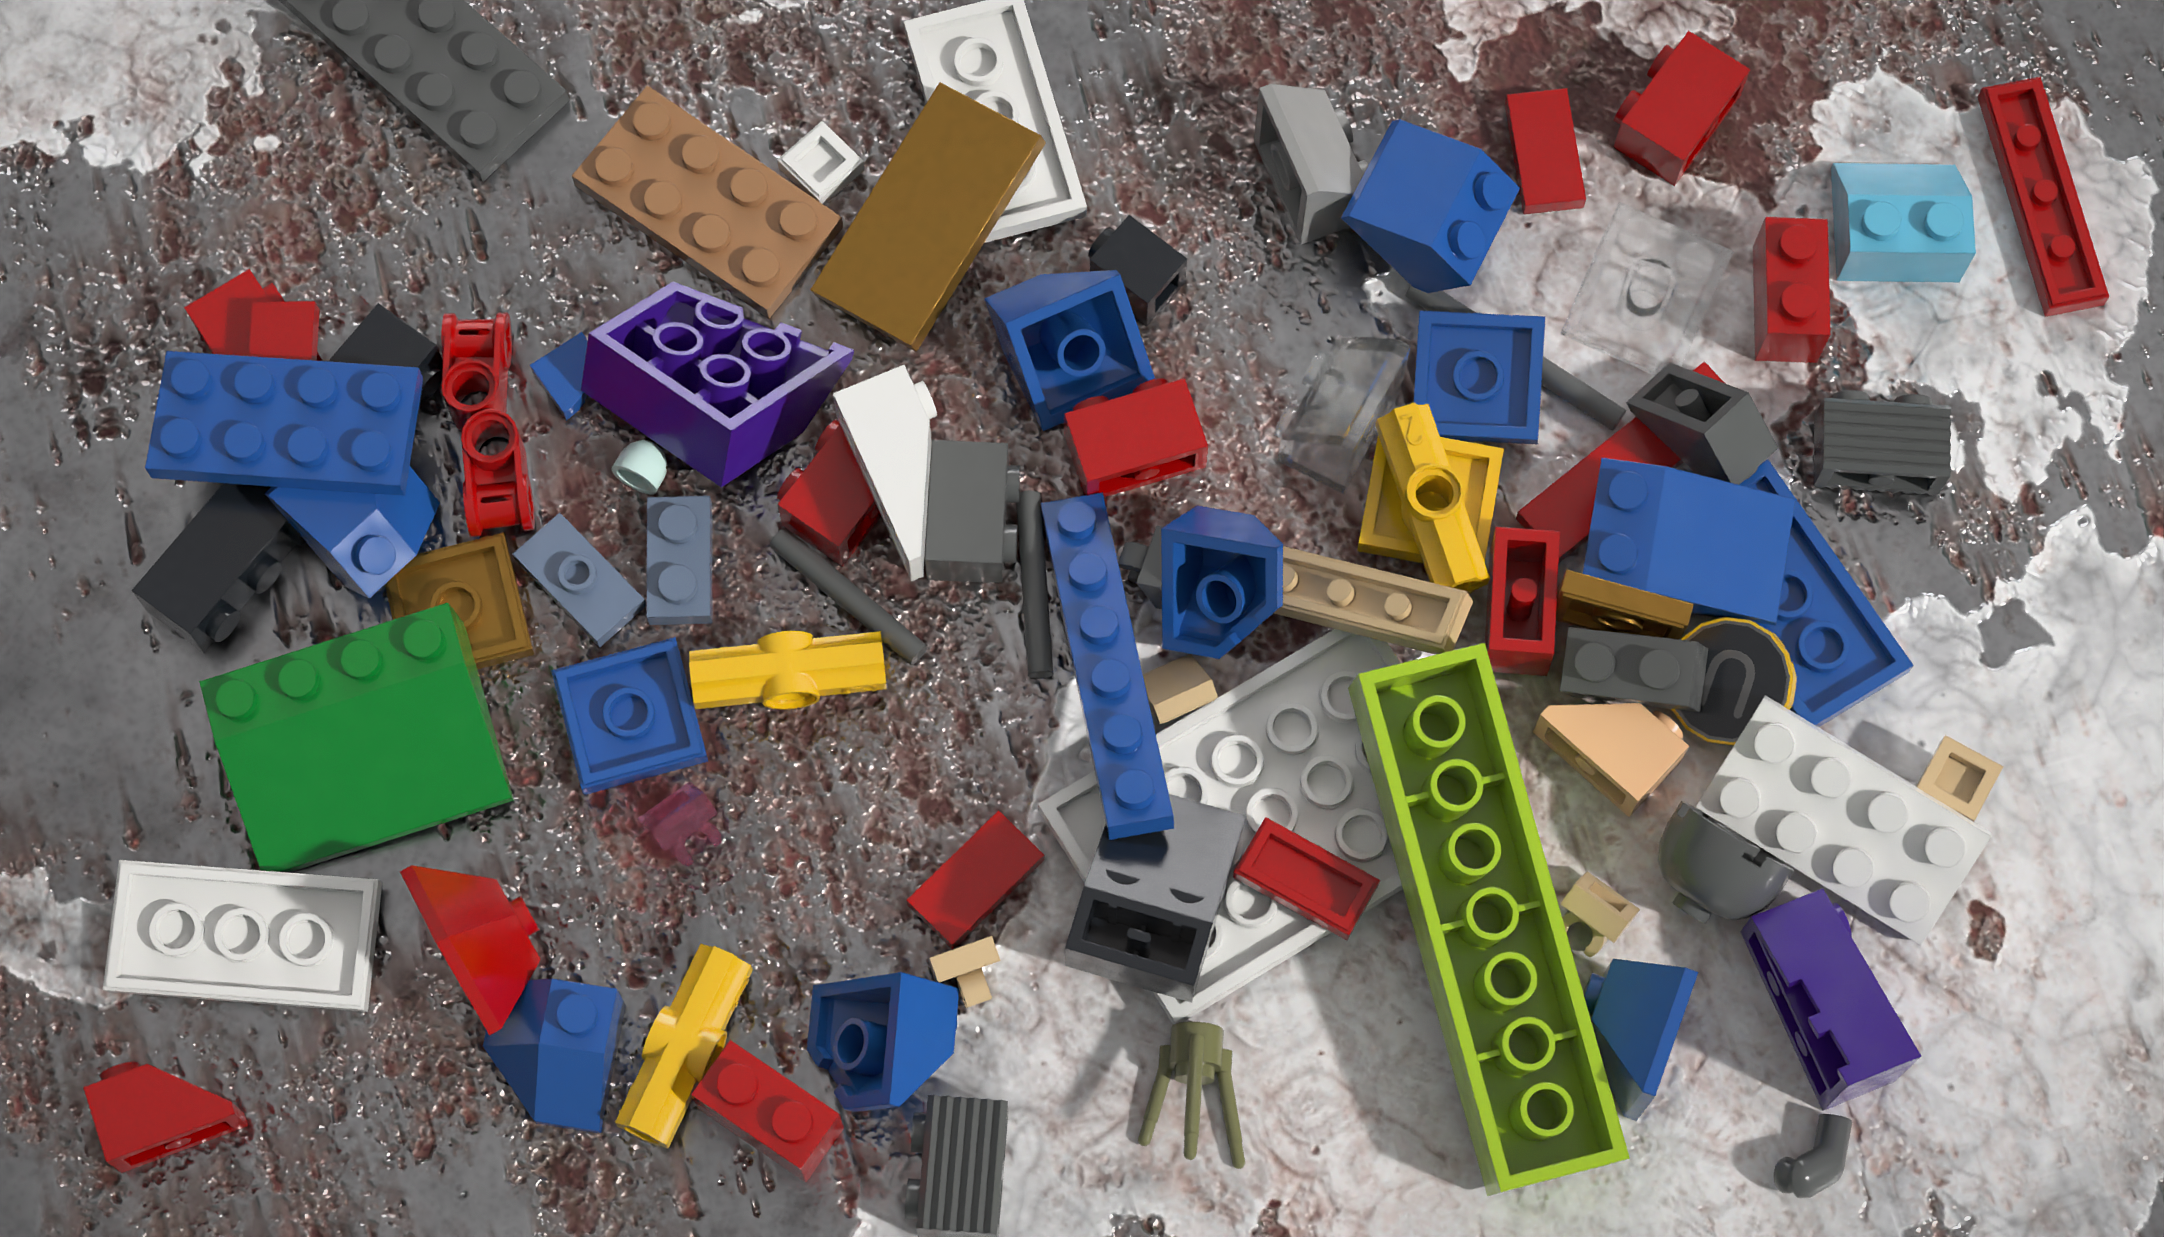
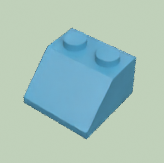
M1832 164L1831 182L1836 281L1960 283L1976 254L1972 194L1956 165Z

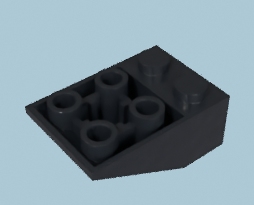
M1169 794L1174 815V829L1109 840L1105 824L1065 946V966L1192 1003L1246 816Z

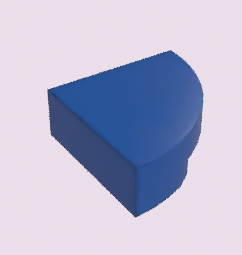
M583 332L530 365L532 373L566 421L579 411L587 398V394L581 391L587 339Z

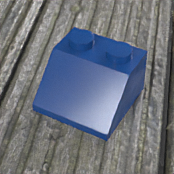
M1399 119L1392 121L1341 219L1412 287L1426 293L1438 292L1472 284L1520 187L1482 149Z

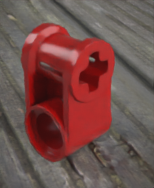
M508 312L498 313L495 319H458L455 313H445L441 329L443 357L441 387L452 421L462 431L467 419L476 412L485 409L507 412L508 369L510 368L512 358L511 321ZM482 391L488 393L485 399L478 404L466 405L461 403L463 398L471 392Z
M485 409L476 412L467 419L462 428L461 435L465 481L463 482V502L470 537H479L484 529L521 525L524 531L534 530L535 512L531 483L528 476L526 450L517 426L508 414L500 410ZM504 437L509 440L506 448L499 454L490 456L479 453L482 444L490 438Z

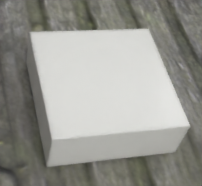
M823 121L777 159L778 168L798 188L823 205L828 203L865 170L864 161Z

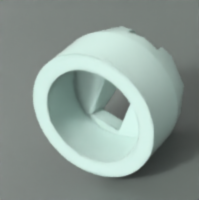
M640 440L630 443L620 452L611 470L621 482L632 489L645 494H655L665 478L667 460L663 450L656 443Z

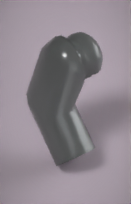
M1820 1114L1813 1149L1800 1155L1797 1159L1784 1157L1777 1162L1773 1177L1778 1190L1782 1193H1794L1797 1198H1811L1835 1184L1841 1178L1844 1171L1852 1120L1834 1114Z

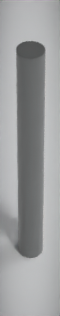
M1410 286L1406 293L1407 298L1427 311L1476 313L1444 291L1426 293ZM1543 356L1542 385L1613 431L1627 410Z

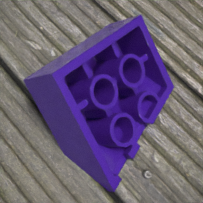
M671 282L589 332L581 391L718 486L723 487L805 431L852 361L854 350L833 342L829 350L800 340L802 330L782 322L779 323L775 330L744 319L743 308L679 283Z

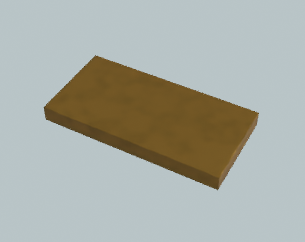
M939 82L810 290L816 297L917 352L1046 144L1045 140L1040 134Z

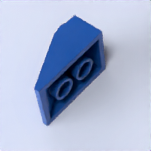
M1601 458L1583 574L1694 604L1692 614L1720 618L1730 617L1776 625L1795 499L1667 466Z

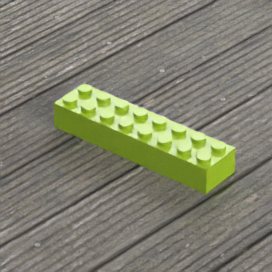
M1485 643L1359 673L1348 687L1487 1196L1630 1159Z

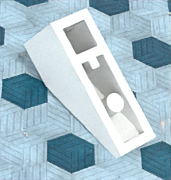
M901 365L835 392L833 396L836 415L910 580L914 581L923 577L932 443L929 419L936 417L937 411L925 383L921 381L913 384L905 365Z

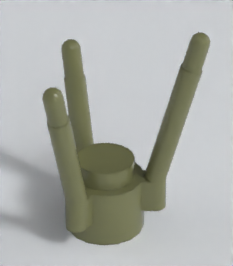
M1192 1021L1179 1022L1172 1025L1170 1045H1161L1159 1049L1158 1071L1138 1137V1142L1141 1146H1147L1151 1142L1172 1072L1175 1071L1174 1079L1177 1082L1187 1084L1183 1154L1186 1159L1193 1160L1197 1155L1202 1085L1213 1083L1214 1075L1217 1074L1232 1164L1236 1169L1244 1167L1243 1141L1231 1075L1232 1050L1223 1048L1224 1030L1222 1027L1211 1023Z

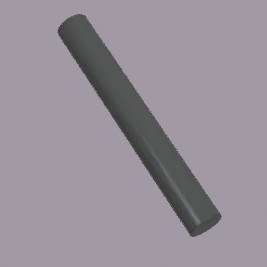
M1028 490L1019 492V503H1016L1028 677L1042 679L1053 676L1041 493Z
M786 527L782 528L772 538L769 546L871 632L881 631L882 641L909 664L914 665L925 654L928 645Z

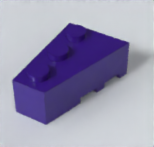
M1823 888L1750 917L1740 932L1822 1111L1895 1082L1921 1057L1917 1047L1852 939L1850 924L1843 909L1838 903H1831Z

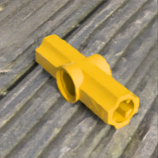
M1411 403L1394 408L1388 414L1377 418L1375 427L1402 501V520L1407 529L1413 533L1429 581L1464 590L1469 594L1480 587L1488 585L1490 576L1462 500L1464 496L1463 483L1458 474L1451 469L1429 404L1418 405ZM1423 492L1438 493L1445 499L1448 507L1439 511L1425 509L1419 504L1416 496Z
M782 631L765 635L758 639L757 644L689 651L690 679L695 709L761 702L765 707L771 709H796L818 702L820 696L887 689L881 631L814 638L812 634L803 631Z
M700 943L671 1006L665 1005L661 1009L649 1031L642 1051V1060L644 1062L628 1091L621 1110H619V1115L615 1121L617 1127L650 1144L669 1148L692 1100V1092L725 1046L727 1032L724 1030L734 1009L738 1005L743 990L749 982V977L753 971L750 964L716 946H707Z

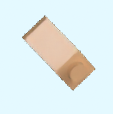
M1641 703L1548 705L1540 714L1533 730L1537 737L1628 817L1638 809L1680 764L1689 748V745L1682 740L1683 733L1671 718L1660 711L1651 713Z

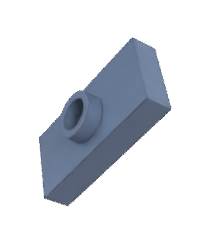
M561 513L557 514L513 553L515 561L599 648L647 606L645 599Z

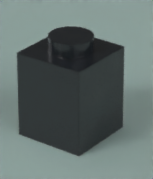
M1130 215L1127 216L1116 230L1111 227L1106 228L1096 238L1088 252L1090 271L1117 270L1120 273L1134 317L1146 327L1186 283L1187 258Z

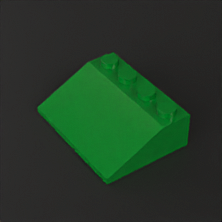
M449 603L199 681L214 741L261 871L289 873L514 801L477 666L473 658L464 622Z

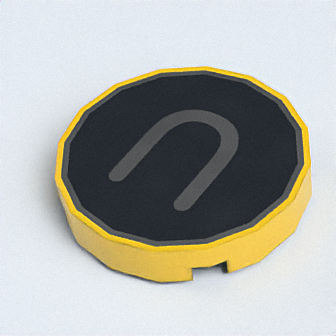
M1723 617L1701 623L1681 638V640L1696 641L1708 648L1701 711L1692 712L1671 709L1688 731L1707 742L1734 746L1765 695L1789 710L1792 707L1797 676L1788 651L1775 633L1751 620Z

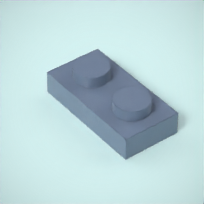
M710 496L647 497L646 618L649 625L713 624L712 501Z

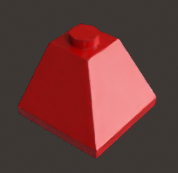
M414 865L403 869L400 873L442 955L488 1034L491 1035L502 1029L541 960L528 937L540 929L524 900L519 896L509 902L497 879Z

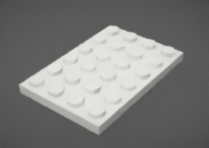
M1334 629L1156 734L1169 794L1246 816L1192 1003L1153 992L1172 1024L1188 1020L1332 933L1233 878L1235 868L1265 817L1380 880L1379 886L1363 913L1403 890L1348 687L1359 673L1401 663L1387 642ZM1095 771L1038 804V811L1084 884L1106 824Z

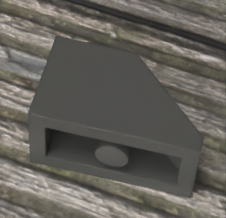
M1670 362L1626 402L1630 411L1693 472L1702 476L1739 485L1751 477L1758 467L1778 449L1749 392Z

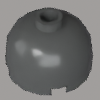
M1681 801L1666 825L1659 842L1658 862L1662 876L1679 892L1672 903L1705 924L1712 914L1735 921L1750 918L1767 909L1781 893L1794 870L1784 865L1785 862L1727 826L1725 827L1718 822L1712 823L1708 820L1709 815Z

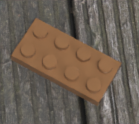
M648 85L572 175L574 185L768 319H770L843 228L841 216Z

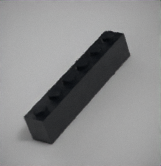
M379 303L328 361L418 367L423 376L420 402L428 400L442 382L443 359L437 345ZM223 483L131 590L146 611L203 653L206 652L214 641L221 642L232 633L240 620V610L255 593L265 592L275 582L282 569L281 562L295 545L306 543L264 494L272 486Z

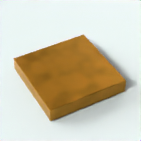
M504 532L417 554L385 584L393 620L449 603L464 622L477 669L534 655Z
M1566 570L1557 590L1556 620L1591 630L1680 639L1688 627L1694 604Z

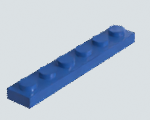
M1103 492L1041 503L1043 525L1109 840L1174 829V815Z

